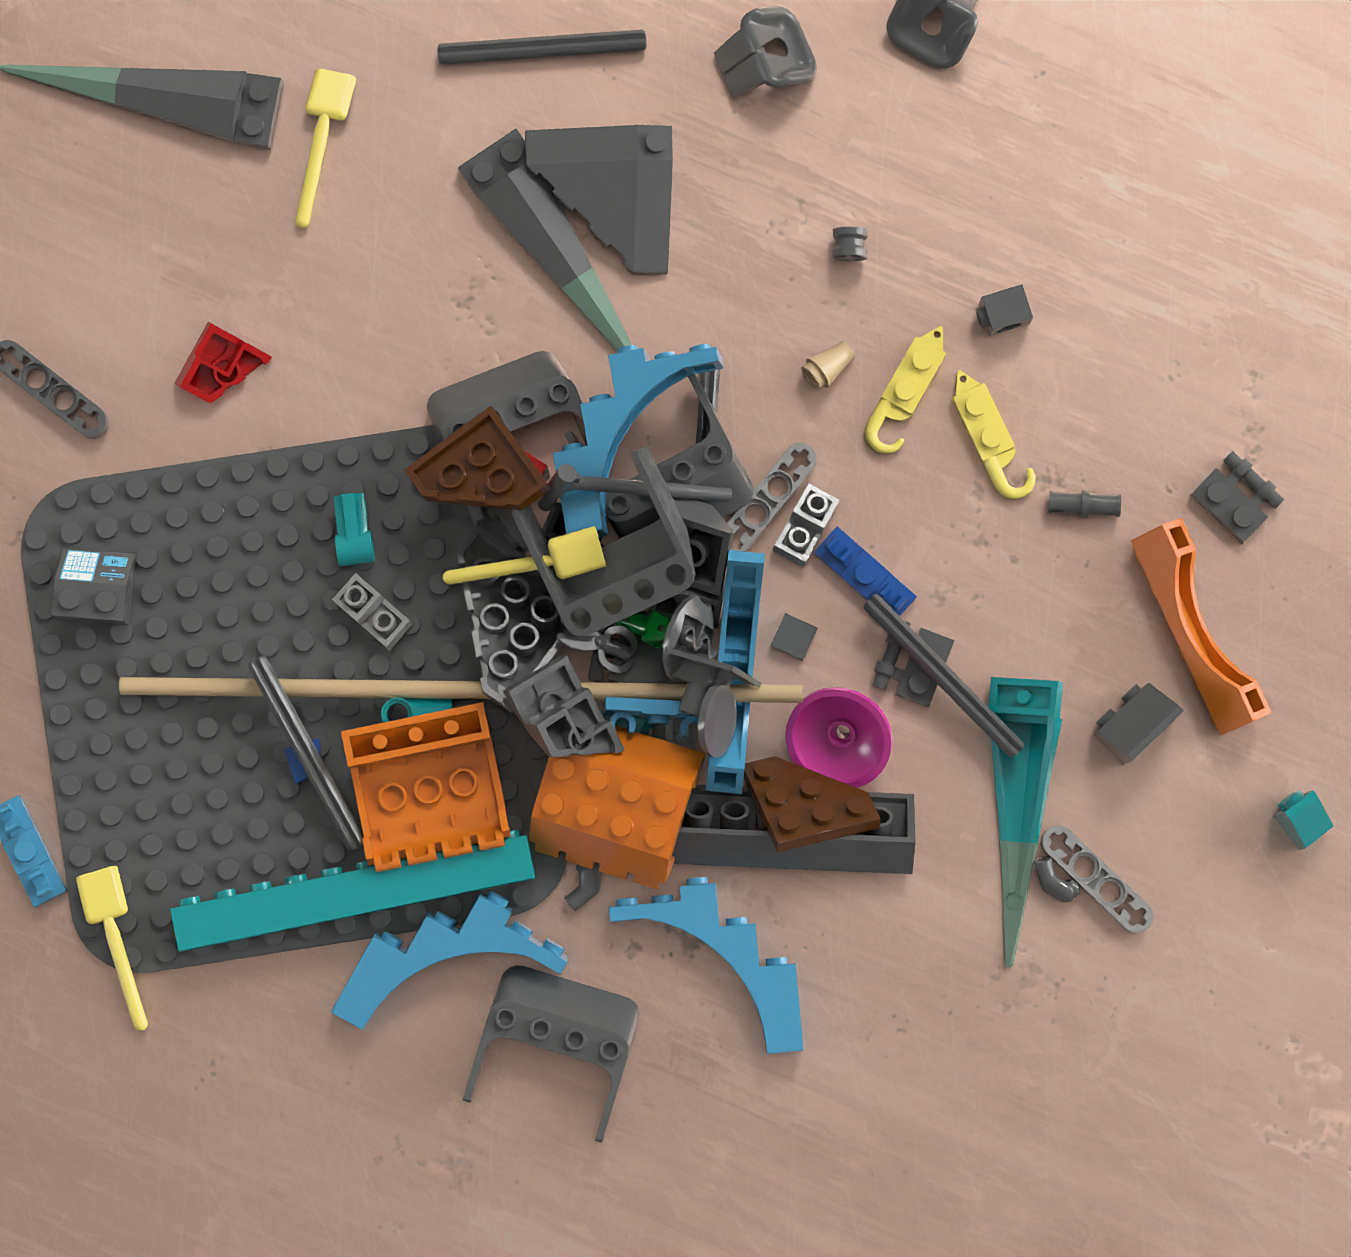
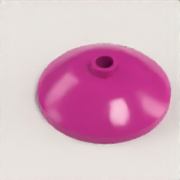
M829 687L810 693L803 698V703H798L795 706L786 725V746L793 763L856 788L864 786L878 777L885 768L892 752V731L885 714L870 698L851 689ZM838 726H846L849 729V733L841 732Z

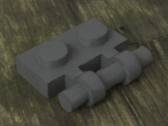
M1232 451L1223 461L1233 471L1225 477L1216 468L1190 496L1242 544L1268 518L1258 506L1265 500L1276 509L1285 499L1275 491L1276 486L1270 480L1266 482L1251 468L1253 466L1251 462L1246 458L1242 460ZM1241 478L1256 491L1251 499L1235 486Z
M920 628L918 636L946 663L955 640ZM888 634L885 640L888 642L882 661H877L874 669L877 674L872 685L886 690L890 678L900 681L895 693L896 696L928 708L938 684L911 657L908 659L905 670L895 667L902 647Z

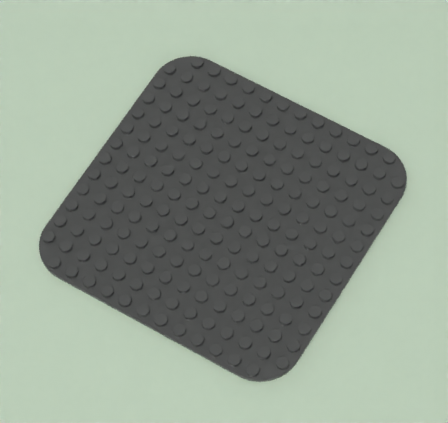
M433 425L75 480L47 494L30 514L23 531L21 559L70 910L75 929L81 941L95 957L105 964L115 968L105 935L104 923L100 922L93 925L87 923L76 878L110 866L118 867L128 907L125 915L114 918L120 931L132 973L159 972L370 939L375 932L381 935L384 931L393 935L414 932L418 930L427 912L433 915L437 911L442 912L456 921L454 925H459L464 922L480 892L488 895L492 891L509 901L507 906L512 909L510 916H514L536 907L558 885L567 865V861H565L566 852L561 851L560 857L556 858L535 851V843L529 841L536 879L194 950L178 951L170 908L179 907L178 900L200 896L201 902L214 900L215 892L235 889L236 895L250 892L249 885L271 881L272 887L286 885L285 878L306 874L307 880L321 877V870L342 867V872L345 873L357 870L356 863L367 860L363 845L352 851L347 849L309 777L298 784L295 783L284 749L291 747L265 697L120 695V677L254 679L248 664L260 656H265L278 679L480 681L483 675L480 670V660H476L471 631H475L472 614L467 613L463 585L466 582L449 585L443 581V574L446 571L463 568L459 567L457 550L475 526L466 505L426 501L404 471V469L440 443ZM347 493L365 494L368 529L372 532L375 562L347 566L338 565L335 546V535L338 533L334 496ZM479 506L484 517L483 524L480 527L509 545L502 535L506 528L499 518L492 521L483 508ZM520 547L516 549L517 551L525 555V553L522 551ZM64 548L136 554L129 625L58 620L51 616L54 579ZM355 573L413 623L390 651L332 600ZM288 697L311 740L320 739V757L363 833L351 770L347 765L341 731L384 723L381 717V710L385 702L392 698ZM403 698V699H421V698ZM453 699V708L484 702L507 810L510 831L519 830V835H527L529 840L531 815L549 756L531 737L515 712L511 713L491 699ZM395 706L389 712V721L408 717V710L404 706Z

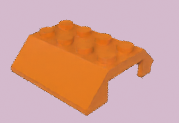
M484 702L341 731L364 835L362 841L365 856L369 866L375 865L376 872L402 868L401 859L407 858L409 866L436 861V852L442 850L444 859L473 853L472 844L476 843L479 844L480 851L505 846L504 838L510 837L511 834Z
M615 725V731L625 749L621 753L610 752L592 755L549 757L531 815L529 841L535 843V851L559 858L561 851L566 852L565 861L593 869L595 862L600 863V872L627 880L629 873L634 874V883L656 890L660 883L665 884L670 876L675 860L672 853L692 789L697 787L706 754L634 731L633 734H628L627 728Z

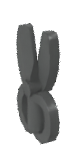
M623 626L606 628L601 635L596 631L586 636H576L567 633H559L556 636L559 643L577 651L595 650L596 661L600 667L615 674L626 672L633 666V654L638 648L637 637L631 630ZM612 634L624 636L628 640L629 646L611 640L610 636ZM604 653L623 659L624 662L621 665L611 664L605 658Z

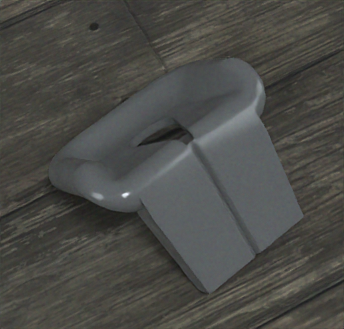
M897 0L887 20L888 36L898 48L923 62L939 69L951 68L960 62L976 32L978 16L973 11L977 0ZM937 7L944 11L941 31L937 35H929L924 32L922 21Z
M782 6L755 8L747 12L741 20L740 30L714 52L732 97L741 96L764 83L770 87H784L807 83L814 78L817 69L815 57L798 19L790 10ZM773 39H777L784 45L786 56L766 53L763 45Z

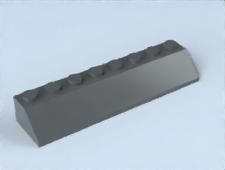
M697 784V787L691 790L672 856L675 857L673 864L912 874L916 844L914 794L868 792L881 818L880 828L777 853L748 787L743 786L742 794L706 791V785Z

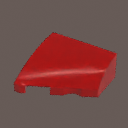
M208 321L174 384L204 401L212 403L222 396L226 389L246 379L245 376L262 364L266 365L269 363L272 356Z

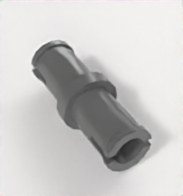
M1082 490V493L1050 491L1049 514H1080V518H1088V515L1120 517L1121 494H1089V490Z

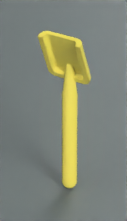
M316 69L305 110L310 115L319 116L314 130L295 223L299 228H306L310 222L328 138L330 119L341 121L347 117L357 81L352 75L325 69Z
M595 526L550 539L548 542L550 555H543L545 564L548 567H554L555 574L559 579L570 578L606 567ZM532 556L448 570L443 574V581L451 585L538 570Z
M110 866L80 875L76 878V883L87 923L92 925L100 922L104 923L106 939L133 1027L137 1031H143L147 1027V1019L121 934L114 918L125 915L128 907L118 867Z

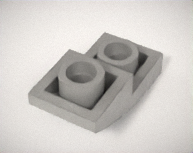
M808 483L772 551L804 567L840 500Z
M357 573L351 577L332 599L389 651L413 625L406 616L390 604Z

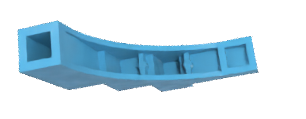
M700 344L689 348L690 352L676 355L675 352H663L655 355L654 360H650L644 348L638 349L636 345H629L617 349L615 354L608 355L615 397H611L609 394H600L589 398L590 402L580 404L588 446H583L582 443L564 445L562 451L553 453L555 470L557 471L563 464L573 466L580 476L609 478L612 463L622 439L636 418L657 396L690 375L724 368L722 356L717 347H711L709 344ZM573 490L566 492L560 498L567 534L595 526L599 538L609 536L606 519V492Z
M729 550L718 662L732 665L753 677L765 554ZM733 680L730 684H745V683H742V682H738V681ZM736 702V727L732 742L726 753L720 758L709 756L706 791L742 794L750 702Z
M708 877L686 879L687 886L679 887L681 901H673V895L651 896L652 903L638 904L637 898L616 899V906L609 907L610 922L648 919L665 923L695 936L713 948L730 964L750 992L762 1023L766 1053L804 1051L796 963L788 964L787 957L766 959V966L759 967L756 923L748 924L747 917L728 918L726 919V926H719L716 883L708 884Z
M492 891L488 895L480 892L460 929L454 926L456 921L453 918L437 911L435 915L427 912L407 949L401 946L403 941L397 936L386 931L382 935L375 932L334 1004L331 1013L363 1030L375 1009L399 984L416 972L436 962L455 956L481 952L518 954L528 956L561 974L567 964L568 956L563 954L565 948L547 938L543 943L532 937L533 931L517 921H514L512 925L507 923L512 909L507 906L509 902L507 899Z

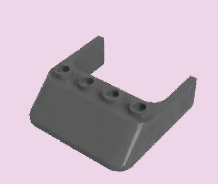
M547 351L529 354L437 390L428 399V416L440 443L488 407L492 406L510 432L559 413H572L585 445L588 446L580 405L583 403L576 386L557 357ZM466 505L474 526H481L484 517L480 507Z
M690 375L688 378L709 417L710 431L701 442L657 464L665 483L731 488L732 499L730 502L698 500L713 505L723 518L747 505L753 497L754 488L697 375ZM572 431L565 434L569 444L580 443ZM640 474L629 479L643 481ZM606 492V517L619 538L625 537L660 519L650 496Z
M648 446L631 453V457L660 519L653 524L601 547L606 567L570 578L559 579L555 574L554 567H548L544 562L543 555H550L548 541L531 505L524 510H511V514L565 627L576 636L590 635L684 592L694 582L695 569L687 527Z
M516 965L508 968L500 979L462 1101L469 1103L472 1101L489 1043L500 1037L514 1039L587 1061L606 1069L611 1078V1088L595 1141L602 1143L639 1021L640 1012L638 1006L628 997L529 967Z

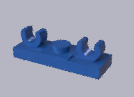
M838 526L813 552L817 558L866 601L877 594L899 616L917 598L913 592Z

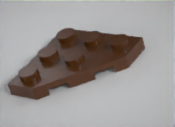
M492 406L481 412L404 469L423 498L430 502L524 510L552 489Z
M777 756L745 763V783L777 853L880 828L881 818L868 792Z

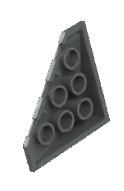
M623 125L526 130L525 167L534 176L540 173L555 188L551 193L570 212L575 208L590 223L587 229L605 247L611 244L626 259L622 264L631 273L667 274L673 167L672 126Z
M479 525L473 529L457 550L459 567L463 568L527 557ZM539 570L469 581L463 585L467 613L472 614L475 630L471 631L476 660H480L483 678H480L482 694L511 713L514 711L503 690L560 655H564L570 649L559 643L556 639L559 633H572L560 622L561 616Z

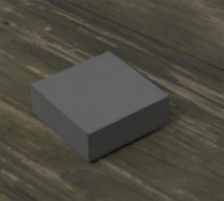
M785 613L770 646L803 661L818 628Z

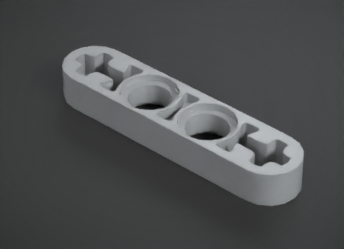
M796 443L790 446L754 489L751 501L738 509L727 524L733 530L732 537L740 529V526L734 524L738 519L746 529L755 532L749 537L745 531L739 540L742 548L737 549L733 547L732 551L746 552L812 472L816 464V454L811 446L805 443ZM804 451L808 454L806 461L809 465L807 467L803 465L798 466L793 475L799 477V479L794 482L788 473L779 470L781 465H784L788 470L794 461L791 454L795 452L799 455ZM779 477L787 482L788 491L786 494L780 497L770 494L767 486L772 478ZM751 505L763 507L766 513L764 521L759 524L750 523L745 516L746 509Z
M1064 826L1050 827L1044 832L1041 838V846L1045 854L1050 856L1052 861L1072 880H1075L1118 924L1132 933L1144 932L1151 926L1153 912L1149 905L1077 836ZM1052 833L1055 836L1061 833L1064 834L1066 838L1063 843L1069 850H1073L1075 845L1080 848V851L1070 857L1067 864L1061 860V858L1067 856L1062 849L1058 848L1053 851L1049 847L1052 843L1049 836ZM1082 856L1091 859L1094 865L1092 874L1085 878L1080 877L1074 871L1076 859ZM1105 882H1114L1119 887L1120 895L1116 901L1106 902L1102 899L1100 888ZM1127 894L1132 898V901L1126 904L1134 911L1140 908L1144 911L1141 916L1145 921L1143 925L1135 923L1131 926L1128 923L1131 916L1125 909H1121L1119 914L1114 911L1115 907L1124 902Z

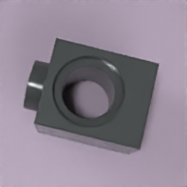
M1023 284L982 296L979 301L980 307L976 308L981 329L987 327L989 336L1028 325L1033 319Z

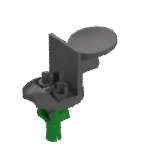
M692 594L681 602L672 617L667 618L651 610L649 616L636 613L627 617V621L620 620L616 622V626H623L631 630L633 634L642 636L641 640L654 648L663 649L662 661L666 675L671 681L687 684L678 710L699 718L698 734L702 750L707 756L720 758L728 750L736 727V700L733 691L729 688L730 683L735 680L760 688L761 682L732 665L711 660L718 652V650L710 648L714 631L712 605L709 603L704 604L697 595Z

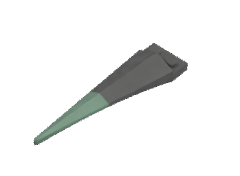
M0 65V69L8 74L117 105L237 145L271 149L284 83L279 77L251 74L246 71Z
M517 128L459 166V172L481 203L556 282L617 350L621 347L632 345L559 200L551 193L553 191L551 184L540 173L534 176L525 167V140Z

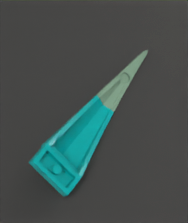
M991 677L988 707L1024 743L1023 749L1015 757L1010 758L991 739L1000 835L1005 965L1007 968H1011L1014 964L1062 724L1060 712L1063 682Z

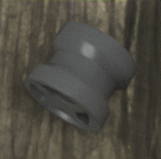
M838 227L833 229V238L836 240V247L832 251V258L834 260L853 262L867 259V250L864 248V241L868 238L867 229L861 227Z

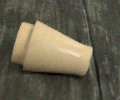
M841 341L836 346L807 358L806 364L801 367V371L808 383L816 390L822 387L827 388L846 365L855 358V354L846 342Z

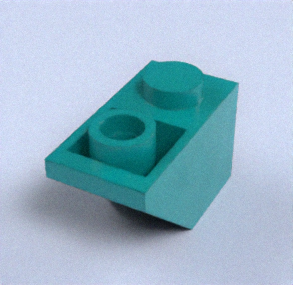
M1300 790L1295 793L1292 792L1277 804L1280 811L1273 815L1299 850L1307 848L1334 827L1319 797L1313 790L1302 793Z

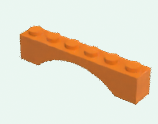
M1182 518L1162 524L1131 540L1136 558L1146 573L1151 591L1158 599L1164 612L1166 623L1176 638L1181 656L1188 664L1195 680V686L1201 693L1210 712L1211 721L1217 727L1220 736L1271 714L1272 712L1257 680L1241 671L1225 656L1205 626L1198 607L1194 587L1196 548Z

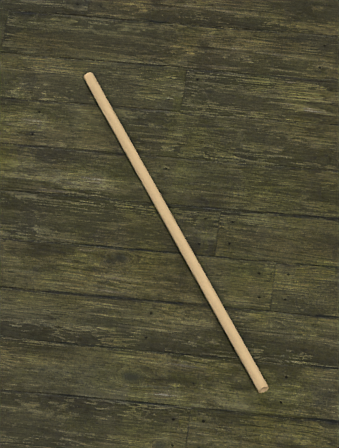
M120 677L119 681L120 695L264 697L255 679ZM278 679L288 697L490 699L482 694L480 681ZM580 682L582 687L590 689L595 701H604L606 697L681 701L687 684ZM730 684L729 686L733 691L736 702L803 703V685L761 684L760 688L749 684Z

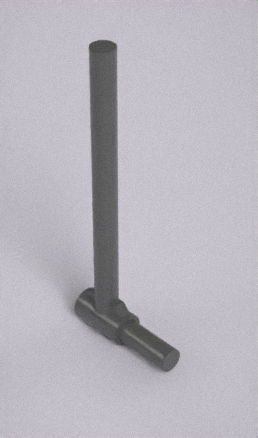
M563 464L548 484L552 489L541 497L538 506L542 511H550L558 498L563 497L566 492L573 490L650 495L643 481L580 476L573 466ZM666 483L672 498L730 502L732 499L731 488Z

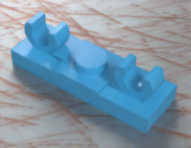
M606 697L603 702V715H612L609 721H611L614 729L617 720L626 721L628 724V734H633L636 728L634 717L647 719L648 725L655 726L669 725V720L684 719L679 727L681 737L687 736V726L689 724L698 725L699 718L678 710L681 701Z
M18 795L0 804V840L34 908L68 892L22 797Z

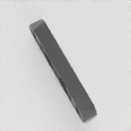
M12 340L0 342V371L81 435L90 439H96L105 434L109 421L107 415L100 407ZM15 349L16 351L13 355L23 365H25L27 359L31 361L23 366L21 371L10 362L5 363L3 366L1 364L4 359L1 353L4 350L10 353ZM35 369L44 371L46 375L45 383L39 388H31L27 384L28 374ZM20 371L19 376L15 377L14 374ZM61 391L71 392L74 398L71 407L65 410L56 408L54 404L55 396ZM82 402L86 403L85 406L81 407L86 414L91 417L95 416L96 413L99 414L96 420L100 425L97 429L89 427L85 430L86 422L77 414L74 420L69 419L79 410Z

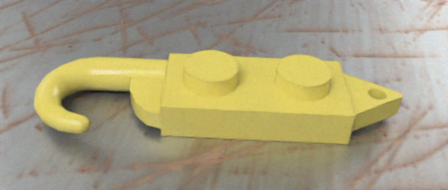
M943 326L937 327L920 338L917 336L914 338L868 419L865 427V439L876 452L882 454L893 453L904 444L903 438H899L890 445L883 444L878 439V431L885 418L894 421H904L912 416L947 354L943 351ZM934 333H939L940 337L935 338Z
M958 370L956 391L952 401L995 489L1000 495L1008 499H1020L1027 496L1035 485L1033 469L1028 468L1026 470L1027 481L1022 487L1014 488L1008 484L1002 468L1013 460L1016 453L1015 445L986 384H980L961 370ZM964 377L966 382L962 383L960 378Z

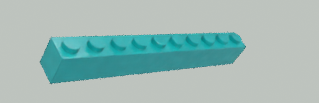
M519 830L510 831L511 836L504 838L505 846L480 851L479 844L476 843L472 844L473 853L445 859L442 850L436 852V861L409 866L407 858L401 859L402 868L376 872L375 865L369 866L368 862L364 861L356 863L357 870L345 873L342 872V867L321 870V877L307 880L306 874L285 878L286 885L272 887L271 881L249 885L250 892L236 895L235 889L215 892L214 900L201 902L200 896L178 900L179 907L170 908L178 951L194 950L536 879L528 836H520Z

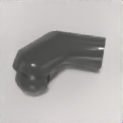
M1050 856L1041 857L1034 861L1041 888L1045 893L1063 903L1071 902L1073 898L1079 895L1080 887L1075 880L1067 879L1064 881L1056 876Z
M595 862L593 869L578 864L576 866L577 871L580 873L579 886L564 897L574 911H577L600 891L602 872L599 871L600 866L597 862Z

